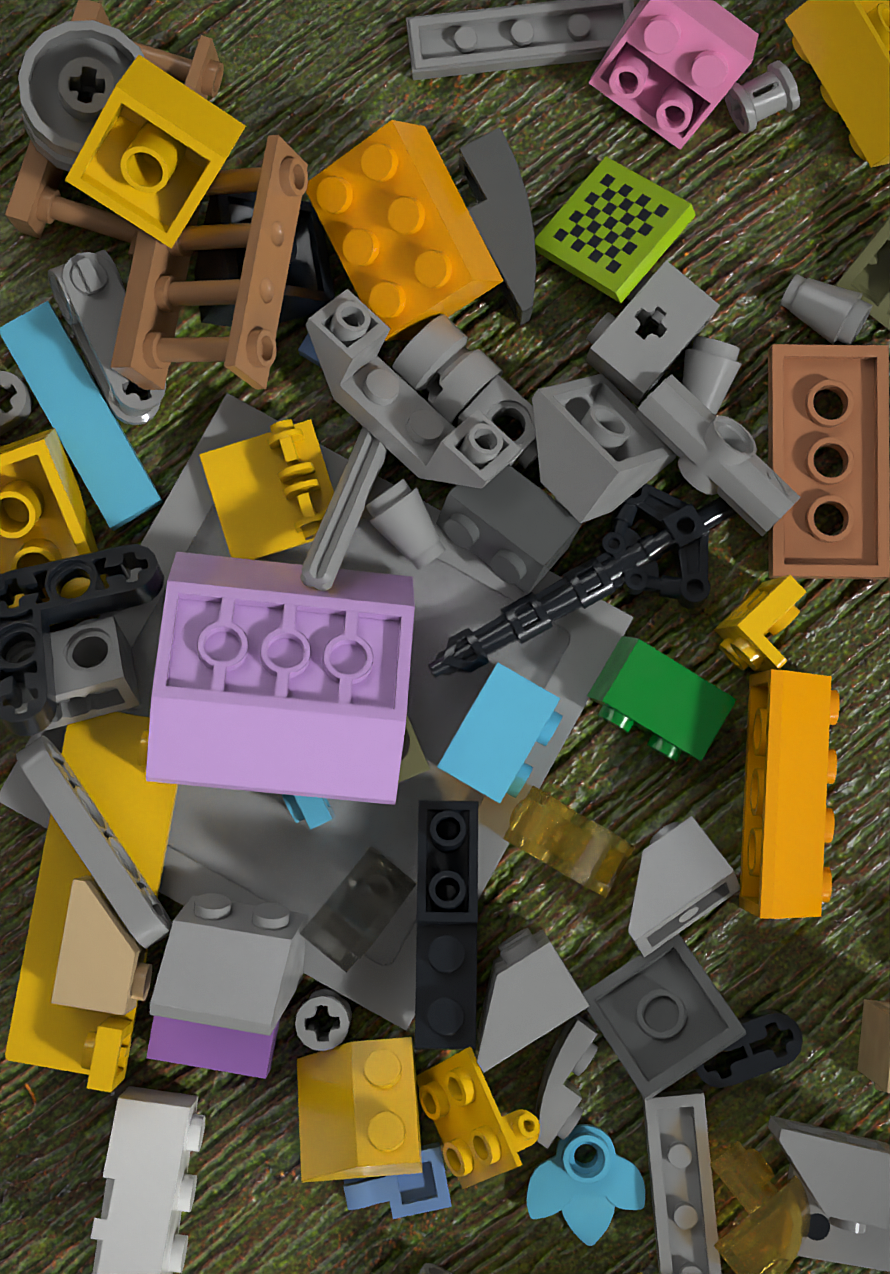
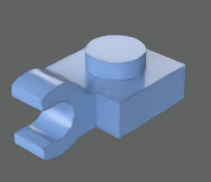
M436 1142L421 1146L423 1173L343 1179L348 1210L360 1209L390 1201L392 1217L397 1219L452 1207L440 1143Z

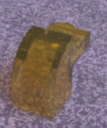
M532 786L527 797L521 800L514 808L510 817L509 828L503 837L504 840L604 898L609 894L635 848L615 833L575 812L535 786Z
M737 1140L719 1155L710 1166L748 1213L726 1230L714 1244V1247L736 1274H783L793 1263L808 1235L810 1228V1205L807 1194L796 1174L777 1189L771 1182L774 1173L763 1156L753 1147L745 1150Z

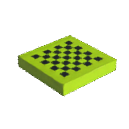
M605 156L535 238V248L539 254L619 303H622L693 220L696 214L692 204Z

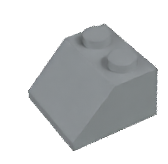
M216 893L199 896L193 895L173 920L150 1002V1015L270 1036L303 979L307 914L289 911L287 907L277 903H262L256 906L232 902L227 896Z
M525 928L498 946L501 953L492 963L476 1033V1059L483 1073L590 1006L543 929L532 935L530 930Z

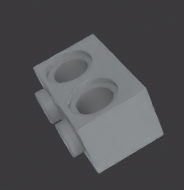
M114 616L104 619H88L78 623L75 627L50 633L57 708L56 715L51 724L43 731L140 705L131 647ZM29 640L15 643L7 652L6 661L20 663L27 660L33 654L36 643ZM103 660L99 665L90 668L94 663ZM17 683L22 690L23 700L22 707L15 709L18 714L26 712L28 702L34 700L25 683Z

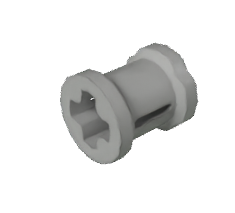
M780 60L769 64L766 73L742 85L736 82L724 96L732 120L744 134L755 130L757 122L781 110L789 113L800 106L796 81L789 68Z
M323 988L315 990L309 999L303 1002L296 1014L295 1027L297 1036L304 1045L313 1050L326 1051L334 1049L343 1042L348 1033L352 1020L351 1005L347 999L343 998L340 993L333 989ZM320 1005L328 1007L329 1016L339 1017V1020L333 1022L330 1032H321L320 1023L310 1021L309 1019L315 1016Z

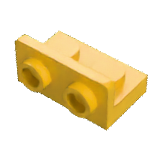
M790 574L761 583L714 629L724 640L719 644V648L724 655L741 670H745L748 666L754 671L779 670L787 662V659L764 635L768 632L773 636L777 635L798 616L800 610L794 604L807 593L806 590Z

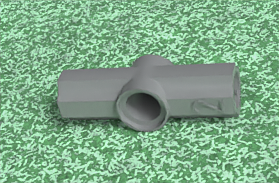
M673 375L666 378L637 408L638 411L635 415L680 457L678 466L689 484L705 494H718L761 536L769 531L801 498L755 454L757 450L756 443L751 434L741 424L726 416L716 417Z

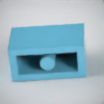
M497 662L437 767L499 804L506 793L516 798L533 770L532 766L524 762L535 742L546 746L562 720L563 715L554 711L561 698Z

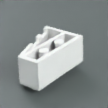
M129 1086L118 1097L103 1172V1178L107 1179L101 1219L94 1218L91 1239L97 1240L92 1274L182 1273L187 1252L188 1235L179 1234L182 1211L191 1212L197 1183V1175L187 1174L190 1152L200 1151L205 1129V1115L196 1114L199 1096Z

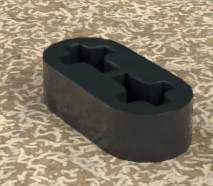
M775 1009L760 1010L739 1018L738 1020L747 1034L725 1048L724 1051H731L741 1047L743 1052L726 1059L727 1070L722 1073H718L712 1065L704 1066V1064H701L694 1070L701 1080L708 1085L724 1088L786 1066L796 1059L801 1052L803 1044L802 1032L796 1021L784 1012ZM769 1023H773L780 1030L788 1031V1035L780 1039L782 1049L778 1052H773L767 1045H760L752 1049L749 1045L767 1036L765 1026Z

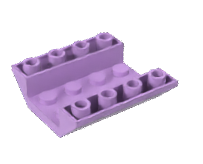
M176 552L167 580L152 688L146 781L395 805L407 717L415 610L413 577L339 569L332 587L326 591H319L302 583L300 576L303 565Z

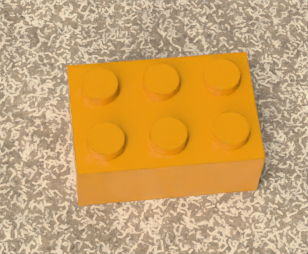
M391 120L308 181L306 193L360 301L391 328L385 341L412 340L436 317L441 314H445L447 317L451 316L504 281L425 126Z

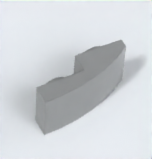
M578 1014L568 1019L551 1050L539 1086L535 1116L540 1123V1134L537 1141L547 1149L556 1136L564 1140L581 1118L583 1109L578 1104L581 1102L582 1096L578 1087L567 1080L571 1072L577 1076L581 1075L592 1061L598 1049V1046L593 1043V1040L598 1035L591 1023Z

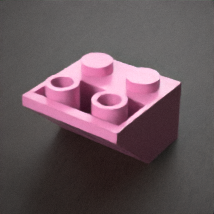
M640 0L591 76L589 84L681 150L752 63L759 34L714 0Z

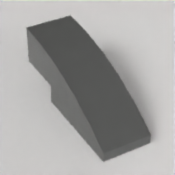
M498 127L459 148V169L478 202L477 205L469 208L468 211L504 280L498 284V287L521 326L530 321L533 309L536 278L535 235L529 200L517 161L501 127Z

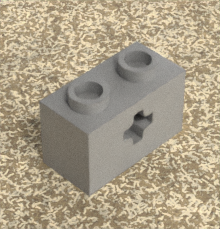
M667 260L654 275L650 271L647 272L626 297L630 302L617 317H614L610 312L606 313L586 338L593 344L588 352L586 362L600 374L602 373L616 388L637 405L692 343L695 336H698L710 322L720 306ZM651 320L658 328L655 334L651 333L643 340L636 332L639 326L644 327Z

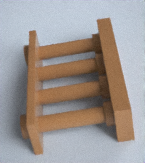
M78 0L71 21L94 20L111 26L101 3L91 0ZM201 35L193 60L134 42L140 47L148 61L175 79L185 82L184 85L205 99L208 96L215 97L217 95L223 78L224 65L219 61L212 38ZM83 97L79 101L92 103V98ZM30 140L5 216L20 233L41 239L46 223L51 224L54 220H58L131 243L128 255L132 260L139 228L120 215L61 197V193L57 189L64 170L57 168L40 154Z
M279 135L268 136L262 167L220 170L204 195L257 192L251 223L197 226L200 202L172 249L139 228L110 368L142 389L164 390L171 362H224V366L253 388L266 389L270 366L276 357L275 339L301 199L308 185V164ZM246 248L241 279L186 281L190 257L194 250ZM236 304L230 336L174 338L182 306Z

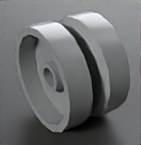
M94 20L66 21L44 31L25 52L18 75L24 128L36 150L57 168L70 171L116 84L138 55L144 57L140 47L119 29ZM90 97L92 98V103H84L79 101V99Z

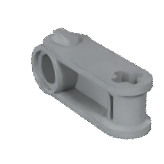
M105 250L96 253H78L70 258L67 263L49 269L48 278L57 305L65 320L70 324L111 412L118 420L125 424L141 425L147 423L154 418L159 410L160 402L165 395L166 383L164 390H147L146 399L141 401L136 393L126 395V390L129 384H133L137 391H144V389L110 368L125 298L122 279L112 258Z

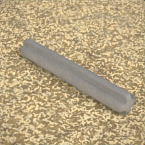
M364 427L361 429L302 566V574L300 576L302 583L319 591H326L332 587L388 453V449Z

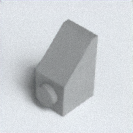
M692 816L681 824L673 822L661 828L652 837L651 845L643 850L628 933L644 958L741 890L735 871Z
M770 1115L768 1124L770 1132L814 1202L829 1217L828 1222L831 1225L853 1233H865L866 1226L887 1230L890 1216V1145L885 1142Z

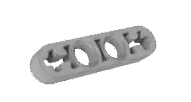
M42 735L17 752L18 763L26 777L136 941L145 949H149L168 936L172 922L167 912L55 745Z

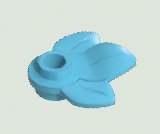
M580 1124L576 1125L564 1140L559 1139L555 1156L535 1167L528 1183L526 1204L529 1216L532 1219L546 1218L562 1210L563 1217L571 1230L586 1245L592 1246L607 1230L615 1207L625 1210H641L644 1208L645 1185L636 1165L615 1153L613 1142L605 1131L594 1125ZM589 1144L596 1149V1155L592 1161L581 1163L574 1158L575 1150L580 1145Z

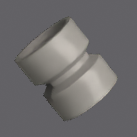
M441 314L428 323L407 344L396 358L392 370L416 392L426 390L429 393L428 403L448 422L455 425L458 421V416L497 375L501 377L503 371L481 349L469 351L466 348L468 337L445 314Z

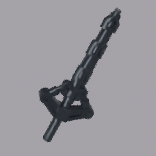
M646 483L614 510L611 518L613 524L610 533L604 536L600 546L602 555L597 558L593 557L564 573L562 579L539 593L534 594L530 592L528 595L500 609L501 616L472 632L468 627L451 636L446 649L439 652L435 661L428 664L431 674L436 678L441 674L451 675L455 672L472 673L489 663L488 655L515 641H518L520 644L529 641L552 628V622L581 607L586 609L616 592V589L622 586L631 595H638L643 591L659 593L660 597L677 599L687 609L700 607L707 599L711 589L708 580V540L710 532L708 529L737 514V512L721 497L696 510L692 503L688 504ZM637 514L656 527L658 532L641 538L630 527H632ZM671 551L675 557L678 577L662 575L659 578V569L656 561L661 559L665 553Z

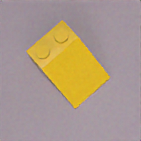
M52 428L1 446L0 574L15 569L97 552L98 548L79 486L56 429ZM106 574L101 575L100 577L104 583L105 589L109 588V585L106 581ZM84 577L70 580L62 588L61 597L69 599L81 596L89 588L90 580ZM44 587L42 591L44 592L46 598L42 600L43 602H48L50 598ZM24 593L15 595L14 604L8 607L15 608L19 606V599L24 596Z

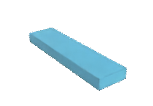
M46 301L0 327L2 339L49 422L56 429L61 443L108 526L114 531L164 503L52 305Z

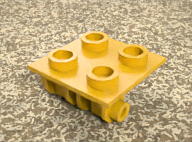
M292 419L282 420L269 426L271 432L199 454L232 558L255 560L314 540L334 490L311 419L297 424H293Z
M471 1047L462 1050L416 1076L421 1106L426 1115L434 1121L444 1145L443 1156L446 1165L451 1173L458 1178L462 1189L523 1165L517 1152L532 1146L538 1140L540 1134L539 1120L531 1112L524 1109L515 1110L503 1117L501 1116Z

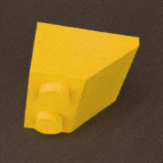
M138 55L113 89L65 181L172 249L246 126L141 55Z
M412 1037L353 1041L336 1046L334 1049L320 1051L297 1059L302 1183L423 1173L416 1063Z

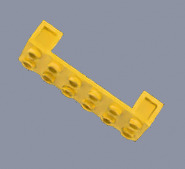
M113 712L67 725L62 756L158 898L178 784L146 781L150 717ZM50 813L5 1058L13 1062L89 1075L88 1089L112 1092L125 1079L139 1000H137L136 1007L126 1015L51 1003L73 879L92 875ZM146 949L144 963H146L148 949Z

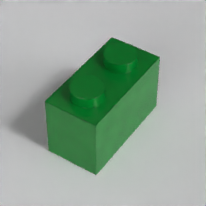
M625 636L620 638L587 695L588 698L602 706L598 713L599 717L629 733L633 725L651 735L646 744L648 747L674 762H678L681 755L702 761L737 700L639 638Z

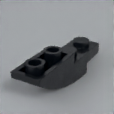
M418 800L415 1050H464L468 1047L476 1050L479 801Z

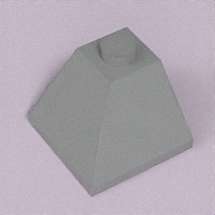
M602 373L540 388L532 397L540 481L554 495L555 500L563 505L579 523L615 510L677 456L635 415L638 409Z

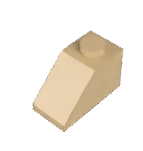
M82 876L73 879L51 1003L126 1015L136 1007L137 1000L145 1001L151 983L152 964L144 963L146 949L129 932L93 876Z

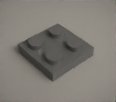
M679 933L645 958L640 954L583 992L585 999L590 1005L586 1008L646 1101L747 1034Z

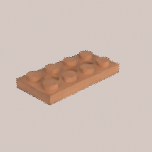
M772 344L768 349V466L801 497L768 531L769 578H779L789 574L796 579H887L890 577L889 345ZM830 390L841 398L843 411L839 418L828 420L818 415L813 405L816 392ZM830 447L839 452L843 459V469L839 476L825 477L816 470L814 454L818 448ZM830 504L839 509L843 516V527L839 534L829 536L817 529L814 523V513L819 505Z

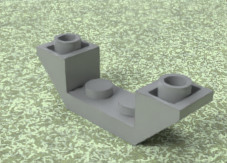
M348 289L308 318L306 328L333 399L418 478L482 489L515 459L522 450L478 409L455 428L377 355L391 328Z

